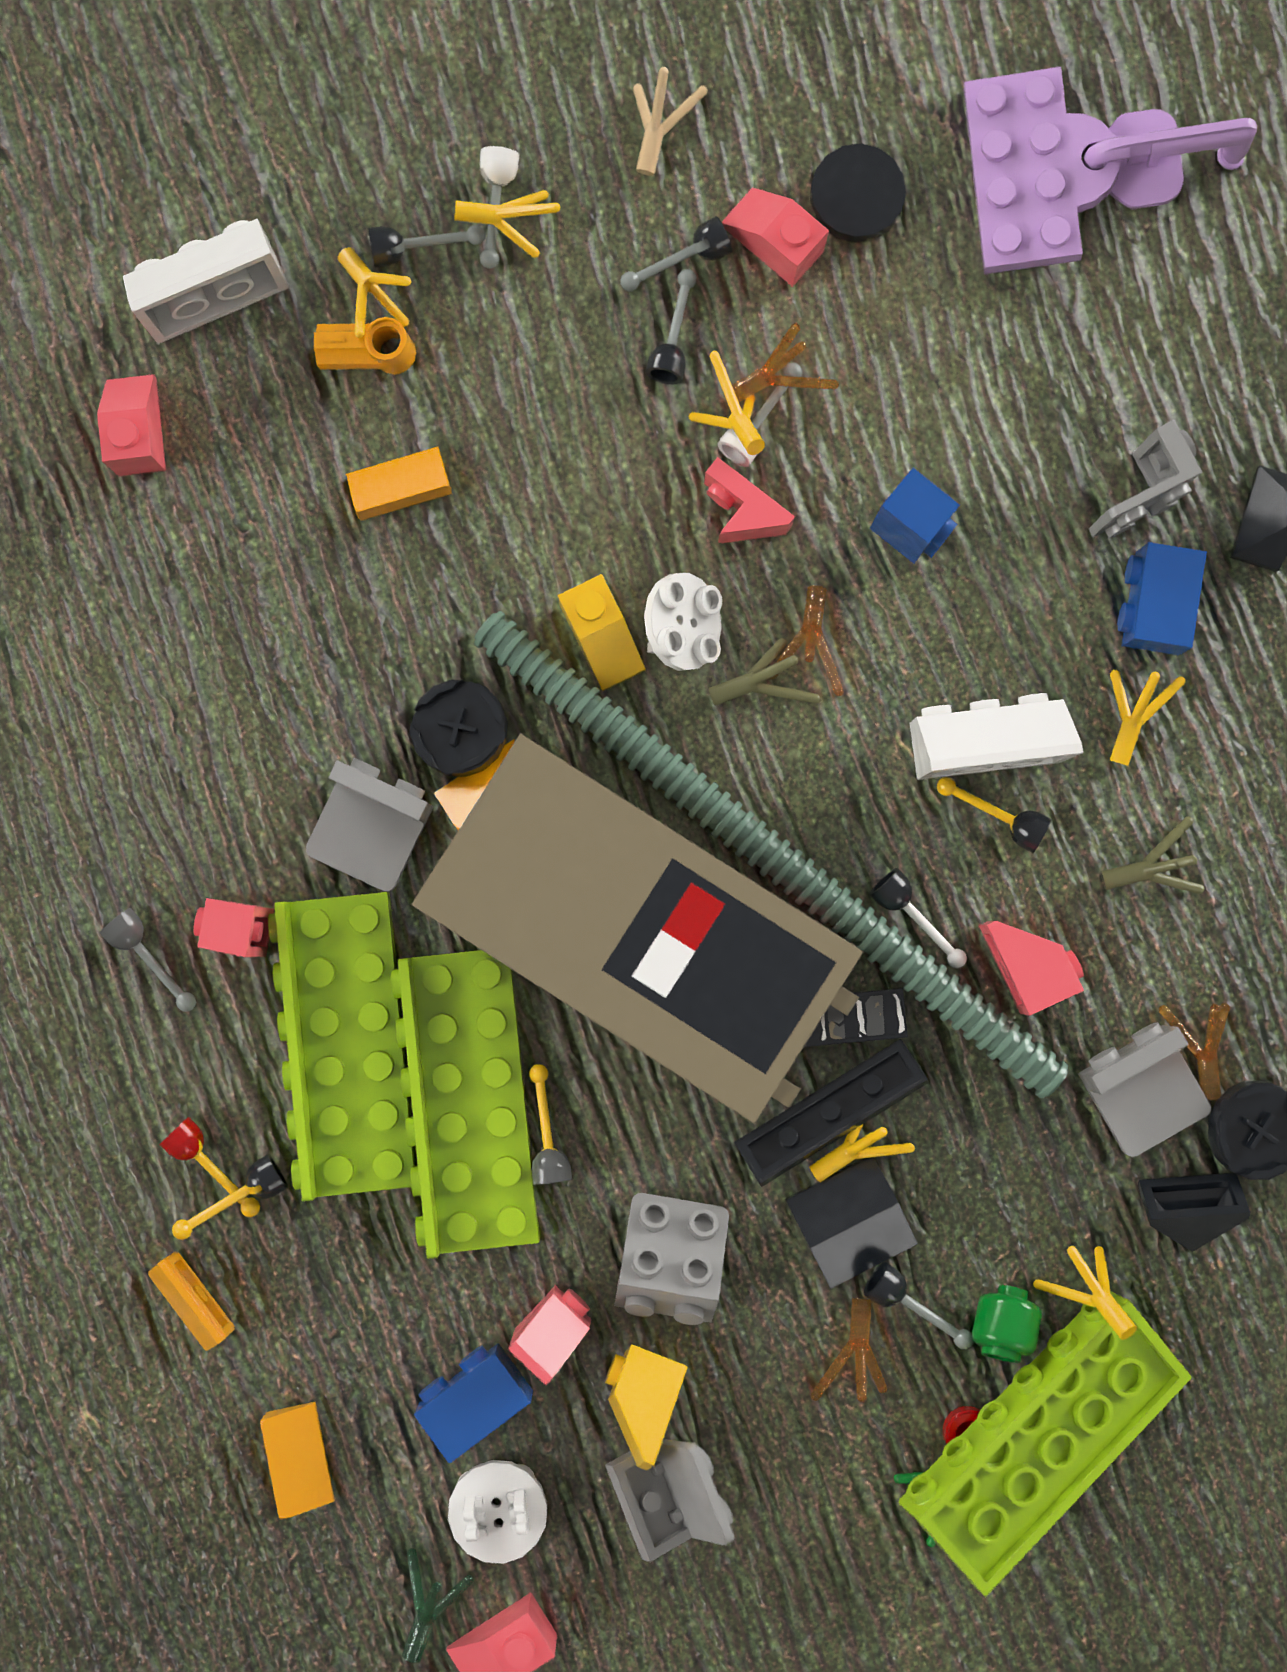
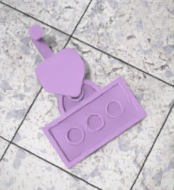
M1061 67L964 82V97L984 274L1080 261L1082 246L1078 219L1079 212L1094 208L1108 195H1111L1130 209L1159 206L1171 202L1179 194L1183 185L1181 154L1218 149L1217 158L1219 163L1226 169H1237L1242 165L1244 156L1247 154L1257 132L1256 121L1251 118H1240L1178 128L1170 114L1162 110L1151 109L1122 114L1108 128L1102 121L1087 114L1066 113Z

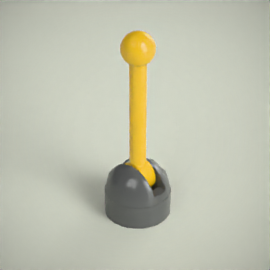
M542 1064L532 1066L529 1071V1077L536 1087L544 1148L536 1155L532 1163L533 1185L573 1180L571 1165L567 1156L562 1151L553 1148L545 1081L549 1073L548 1069Z

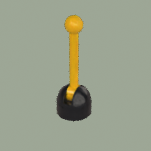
M942 777L937 782V790L941 795H954L1009 824L1013 841L1031 853H1034L1052 821L1051 818L1032 810L1013 816L957 787L951 777Z
M267 1154L249 1167L245 1177V1186L191 1219L176 1221L172 1227V1233L175 1238L184 1240L191 1235L193 1228L247 1195L252 1194L258 1198L268 1199L286 1190L288 1184L273 1158Z

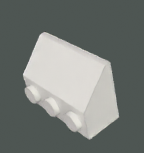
M258 219L250 222L238 221L232 223L220 235L206 241H190L184 244L178 253L161 260L149 259L143 261L135 267L133 272L123 276L130 308L157 344L289 288L270 242Z
M1047 693L1018 697L1019 705L1000 707L999 699L976 701L970 703L971 711L954 713L951 712V705L927 707L921 709V717H916L910 722L917 780L1061 763L1083 753L1082 742L1064 699L1048 701Z

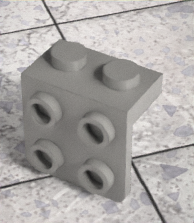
M1175 420L1156 428L1132 453L1150 488L1108 509L1088 528L1092 537L1106 532L1109 539L1133 527L1135 521L1148 514L1147 510L1152 517L1173 507L1179 503L1178 499L1192 492L1189 484L1202 473V470L1195 459L1196 448L1192 438L1185 430L1179 429Z
M353 758L350 766L337 760L328 777L336 782L308 840L306 852L310 857L382 891H392L404 871L433 810V806L422 800L425 793L424 790L398 778L394 787L377 779L381 770L356 758Z
M1158 1022L1150 1024L1131 1036L1134 1041L1123 1048L1116 1050L1115 1047H1112L1092 1057L1089 1060L1091 1066L1078 1073L1121 1150L1128 1156L1136 1157L1206 1117L1211 1111L1208 1099L1179 1051L1188 1045L1179 1027L1160 1026Z
M646 1193L634 1195L631 1202L614 1306L622 1307L626 1312L635 1316L647 1317L657 1313L674 1316L676 1321L687 1325H699L703 1321L711 1323L720 1294L729 1221L727 1209L722 1206Z
M663 1439L655 1464L648 1470L637 1467L631 1451L605 1464L642 1560L651 1562L691 1538L723 1546L734 1540V1534L730 1526L733 1522L731 1511L724 1499L718 1496L711 1478L714 1471L708 1455L696 1444Z

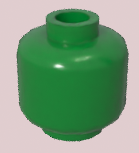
M999 1285L997 1293H986L980 1296L974 1320L972 1339L982 1347V1355L1004 1362L1020 1364L1022 1357L1030 1356L1035 1352L1042 1311L1035 1303L1027 1300L1028 1291L1013 1286Z

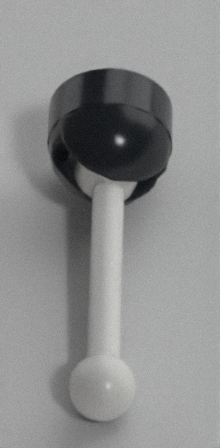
M895 868L886 874L872 888L869 895L881 907L887 910L904 909L948 955L947 961L950 966L954 968L963 967L967 961L966 953L961 949H954L910 902L912 887L909 879L899 868Z

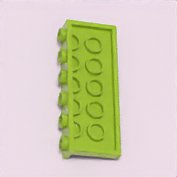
M390 892L295 902H275V913L269 914L268 929L271 942L278 943L280 962L273 964V982L276 992L283 993L284 1011L278 1012L277 1026L280 1040L287 1041L289 1061H283L282 1079L285 1090H292L293 1110H288L287 1132L289 1139L296 1140L298 1160H292L291 1164L293 1187L295 1190L301 1189L302 1201H312L317 1197L411 1187L410 1171L411 1167L416 1166L415 1149L414 1147H408L406 1138V1117H411L410 1098L403 1097L401 1087V1068H406L405 1048L398 1047L396 1036V1019L402 1018L400 999H394L391 985V970L397 969Z
M483 950L398 959L399 969L391 970V985L394 999H402L403 1018L396 1019V1036L398 1047L406 1048L408 1067L401 1068V1087L403 1097H411L413 1117H406V1138L408 1147L416 1146L418 1166L411 1167L410 1178L413 1197L421 1196L423 1216H417L415 1219L418 1247L426 1246L427 1259L438 1258L442 1253L539 1243L540 1236L535 1187L531 1171L532 1157L513 971Z
M1110 1291L1113 1298L1137 1326V1330L1132 1336L1121 1340L1095 1307L1083 1304L1077 1316L1064 1329L1057 1331L1050 1337L1047 1347L1030 1364L1019 1369L1014 1375L1012 1383L995 1400L990 1401L980 1410L977 1419L964 1433L952 1439L945 1446L942 1455L925 1473L916 1476L910 1482L907 1492L898 1501L904 1510L916 1519L973 1586L985 1597L1192 1378L1128 1299Z

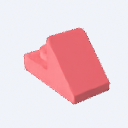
M719 457L715 459L705 472L704 485L709 488L706 491L708 496L724 509L729 510L732 506L737 509V512L721 531L719 543L786 535L792 527L795 518L793 514Z

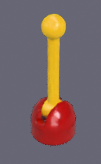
M189 1116L159 1144L170 1156L177 1160L187 1161L195 1158L229 1194L239 1189L202 1152L204 1134ZM246 1196L238 1201L244 1216L254 1217L259 1213L260 1203L257 1199Z

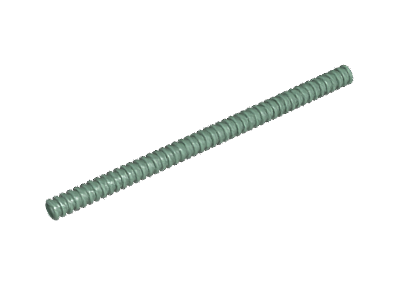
M502 611L493 613L482 624L474 637V645L477 648L484 646L487 649L486 655L488 657L496 656L499 658L497 663L499 666H509V673L513 677L519 674L522 677L521 683L524 686L531 684L534 687V694L537 696L545 695V702L548 705L555 703L558 706L557 712L562 715L566 712L570 715L569 722L572 724L578 722L582 725L580 730L584 734L589 731L593 734L592 740L594 742L602 741L605 743L604 750L608 753L612 750L617 753L616 759L619 762L625 759L630 763L628 765L629 770L632 772L636 769L640 771V778L643 781L650 779L653 782L652 788L657 791L661 788L665 791L664 798L667 800L675 799L677 801L675 806L679 810L685 807L689 811L687 816L690 819H693L695 816L700 819V827L703 829L707 826L713 830L711 835L714 838L720 835L725 839L723 843L725 847L729 848L731 845L737 849L735 855L739 858L745 855L749 859L747 864L750 867L756 864L761 868L759 871L760 875L763 877L766 874L773 878L771 883L774 886L781 884L784 887L783 893L788 896L792 893L797 897L795 903L798 905L804 903L808 906L807 912L810 915L816 912L821 916L819 918L820 923L824 925L828 922L832 925V932L835 934L841 932L844 935L843 939L849 943L852 941L856 944L857 948L868 954L867 960L870 963L877 961L880 964L879 970L884 973L887 970L891 972V980L894 982L901 980L904 983L903 989L906 992L911 990L916 992V1000L919 1002L926 1000L928 1002L927 1008L930 1011L937 1009L940 1012L939 1018L941 1020H951V1028L955 1031L961 1028L964 1031L963 1037L966 1040L973 1038L976 1041V1048L979 1050L987 1049V1056L991 1060L998 1058L1001 1068L1012 1069L1011 1075L1015 1079L1022 1077L1026 1088L1034 1087L1036 1089V1096L1040 1099L1048 1097L1061 1085L1068 1073L1069 1066L1065 1061L1057 1062L1055 1060V1053L1052 1051L1044 1052V1045L1040 1041L1033 1043L1030 1033L1019 1032L1020 1026L1016 1022L1009 1024L1005 1013L997 1014L994 1012L996 1009L995 1005L991 1002L984 1004L982 1002L983 996L980 993L973 995L970 992V985L967 983L959 984V977L956 974L949 976L946 973L947 967L945 965L937 966L934 964L935 957L931 954L924 956L922 954L923 948L920 945L913 947L909 944L911 941L910 937L907 935L899 936L897 934L899 929L895 925L889 928L885 924L887 921L885 917L880 916L877 918L874 916L875 909L871 906L864 908L861 905L863 900L860 897L853 899L849 896L850 889L847 887L839 888L837 886L839 881L835 877L829 880L825 876L827 872L825 869L817 870L814 868L815 861L811 858L807 861L801 857L803 852L800 849L793 851L789 848L790 841L787 839L783 842L777 838L779 833L775 829L769 832L765 828L767 825L765 821L761 820L758 823L753 819L755 813L751 810L746 813L741 809L743 804L740 801L734 804L729 800L731 797L730 793L727 791L723 794L717 790L719 785L716 782L709 784L705 780L707 778L705 773L702 772L698 775L694 772L695 765L692 763L684 764L682 762L683 756L680 753L674 756L669 752L671 750L670 745L665 744L662 746L659 744V737L656 734L649 736L646 733L648 728L645 725L638 727L634 724L635 717L632 715L624 716L622 714L624 709L621 706L614 708L611 705L612 699L610 697L602 698L599 696L600 689L597 687L589 688L587 686L588 680L585 677L578 679L575 676V669H565L563 667L565 662L561 658L555 661L552 658L553 652L550 649L543 651L540 649V641L537 639L530 641L528 639L529 633L526 630L519 632L516 629L517 623L515 621H505V613Z

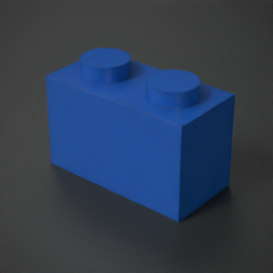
M912 468L883 503L870 529L915 564L923 553L932 558L950 536L951 532L958 525L951 517L960 504L915 468Z
M1148 542L1135 555L1129 557L1125 570V584L1131 585L1128 603L1124 602L1122 604L1117 623L1118 631L1124 632L1122 646L1173 655H1180L1193 648L1207 551Z
M499 1343L486 1351L483 1345L478 1347L459 1363L462 1371L448 1381L443 1376L438 1377L418 1394L422 1401L419 1402L413 1415L449 1464L531 1403L533 1389Z

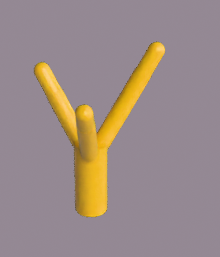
M546 190L500 205L456 200L454 221L494 225L531 257L537 258L539 250L502 218L557 213L560 211V205L556 202L535 204L548 199L549 193Z
M353 248L343 249L338 255V261L357 284L355 336L362 338L365 333L367 293L369 292L403 327H407L409 319L378 284L409 286L411 284L410 277L372 272Z
M712 351L710 359L732 414L729 418L691 412L689 419L692 422L732 429L748 454H759L764 449L765 442L750 420L756 398L753 394L747 395L741 409L721 357L717 351Z
M1118 670L1111 671L1110 677L1122 724L1110 761L1129 766L1141 727L1185 684L1184 677H1177L1148 705L1160 679L1158 672H1152L1131 714L1120 672Z
M862 1124L847 1134L843 1144L810 1165L809 1168L814 1177L821 1183L855 1159L912 1153L915 1150V1146L912 1143L869 1147L885 1137L887 1129L880 1127L856 1141L863 1127Z
M1070 1246L1067 1249L1069 1257L1093 1295L1039 1279L1034 1281L1033 1286L1038 1290L1095 1307L1121 1340L1129 1338L1137 1330V1326L1110 1293L1105 1253L1101 1246H1097L1094 1249L1097 1279L1074 1246Z

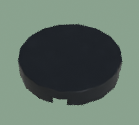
M860 143L841 146L825 156L815 169L809 195L812 209L816 214L815 218L829 230V233L837 239L857 243L865 242L868 238H874L877 235L879 237L891 229L900 217L906 196L904 174L895 159L880 148Z
M451 679L433 686L419 699L414 709L416 712L413 716V721L410 723V737L417 754L431 769L446 776L467 777L485 770L499 757L507 741L508 721L502 704L487 687L478 683L465 682L464 680Z
M1246 1080L1228 1088L1215 1102L1208 1119V1140L1214 1156L1227 1170L1250 1180H1269L1287 1171V1092L1285 1089L1267 1081Z

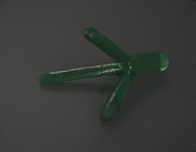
M410 1548L407 1551L415 1618L402 1656L408 1662L419 1663L434 1621L473 1583V1577L466 1575L438 1603L442 1584L434 1582L426 1602H424L417 1551L414 1548Z

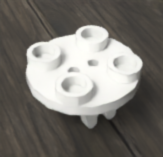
M690 573L669 574L656 582L648 595L644 613L646 635L649 640L647 643V653H655L665 665L678 671L699 669L706 663L716 661L721 651L719 639L721 634L720 609L722 607V596L720 591L713 585L707 586L702 579Z
M490 1460L473 1466L459 1477L449 1499L448 1521L454 1539L467 1554L483 1562L504 1564L523 1557L538 1543L546 1526L547 1501L542 1485L535 1478L534 1472L524 1464H516L512 1461ZM498 1498L501 1500V1503L495 1505L492 1500ZM501 1518L504 1523L497 1525L495 1519Z

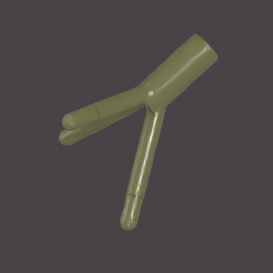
M784 638L778 639L748 673L708 688L715 706L751 692L811 703H819L821 696L801 690L760 683L798 663V657L792 655L767 667L786 646L787 641Z
M1190 816L1185 817L1142 861L1101 871L1105 889L1109 890L1148 880L1197 894L1203 893L1204 886L1161 873L1195 865L1198 862L1196 856L1191 855L1155 863L1193 824V818Z

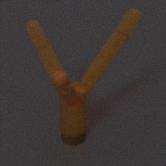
M794 323L778 343L763 367L733 383L732 387L738 402H741L769 385L837 389L839 382L834 379L775 375L806 349V343L800 341L786 352L800 331V325Z
M812 585L807 589L803 626L778 658L777 662L794 655L806 639L805 661L809 663L814 661L817 645L833 691L836 696H842L844 690L822 631L827 589L822 586ZM779 674L770 677V679H776Z
M1222 1003L1220 1006L1212 1004L1210 1006L1204 1049L1200 1047L1166 1005H1161L1159 1013L1170 1026L1179 1027L1188 1043L1187 1048L1197 1059L1200 1087L1208 1100L1219 1099L1221 1097L1217 1051L1230 1010L1229 1004Z
M852 1298L849 1340L812 1391V1400L818 1401L854 1351L857 1400L864 1402L867 1399L866 1364L880 1393L887 1392V1385L869 1344L872 1305L870 1299Z

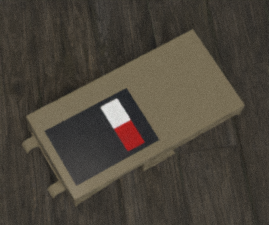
M521 733L411 904L754 1124L771 1097L787 1107H790L801 1088L784 1079V1076L828 1007L831 1005L848 1016L859 999L857 995L842 985L863 954L862 950Z

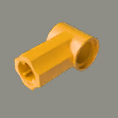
M382 317L377 318L371 323H365V333L362 338L355 336V324H317V329L314 332V351L316 365L319 369H381L385 373L396 375L408 370L415 361V345L402 324L394 318ZM392 338L400 339V345L397 350L390 354L380 353L381 346L385 341Z

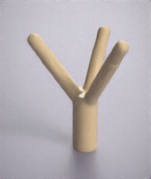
M666 67L659 69L652 115L642 86L635 84L633 87L645 129L636 171L648 176L655 175L663 136L707 94L706 87L700 86L661 123L669 73Z

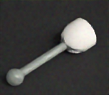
M489 146L481 149L480 170L482 177L492 186L490 201L492 205H500L502 186L512 181L518 171L519 154L512 149L498 146ZM489 224L486 249L481 253L480 261L484 267L494 268L499 262V255L495 251L497 228Z
M789 363L785 366L783 370L784 377L751 421L756 430L791 382H796L801 378L802 368L799 364ZM728 429L718 442L720 451L728 459L740 466L748 467L756 457V455L747 453L732 429Z

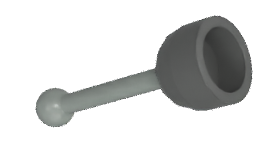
M131 908L122 912L100 931L101 936L112 947L119 950L134 949L176 997V1005L181 1011L188 1012L195 1007V996L189 992H184L141 943L144 933L143 923Z

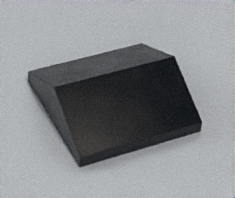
M874 1157L864 1158L834 1173L821 1183L817 1182L785 1199L830 1289L918 1244L898 1200Z

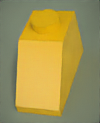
M602 574L557 595L560 607L602 692L646 671L625 619Z
M631 1344L624 1356L615 1354L605 1383L613 1386L608 1401L636 1465L639 1468L648 1470L655 1464L688 1366Z

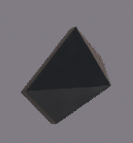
M1258 466L1230 558L1277 572L1287 556V474L1264 466Z
M1236 1173L1143 1179L1138 1181V1189L1150 1226L1192 1252L1250 1217L1251 1212Z

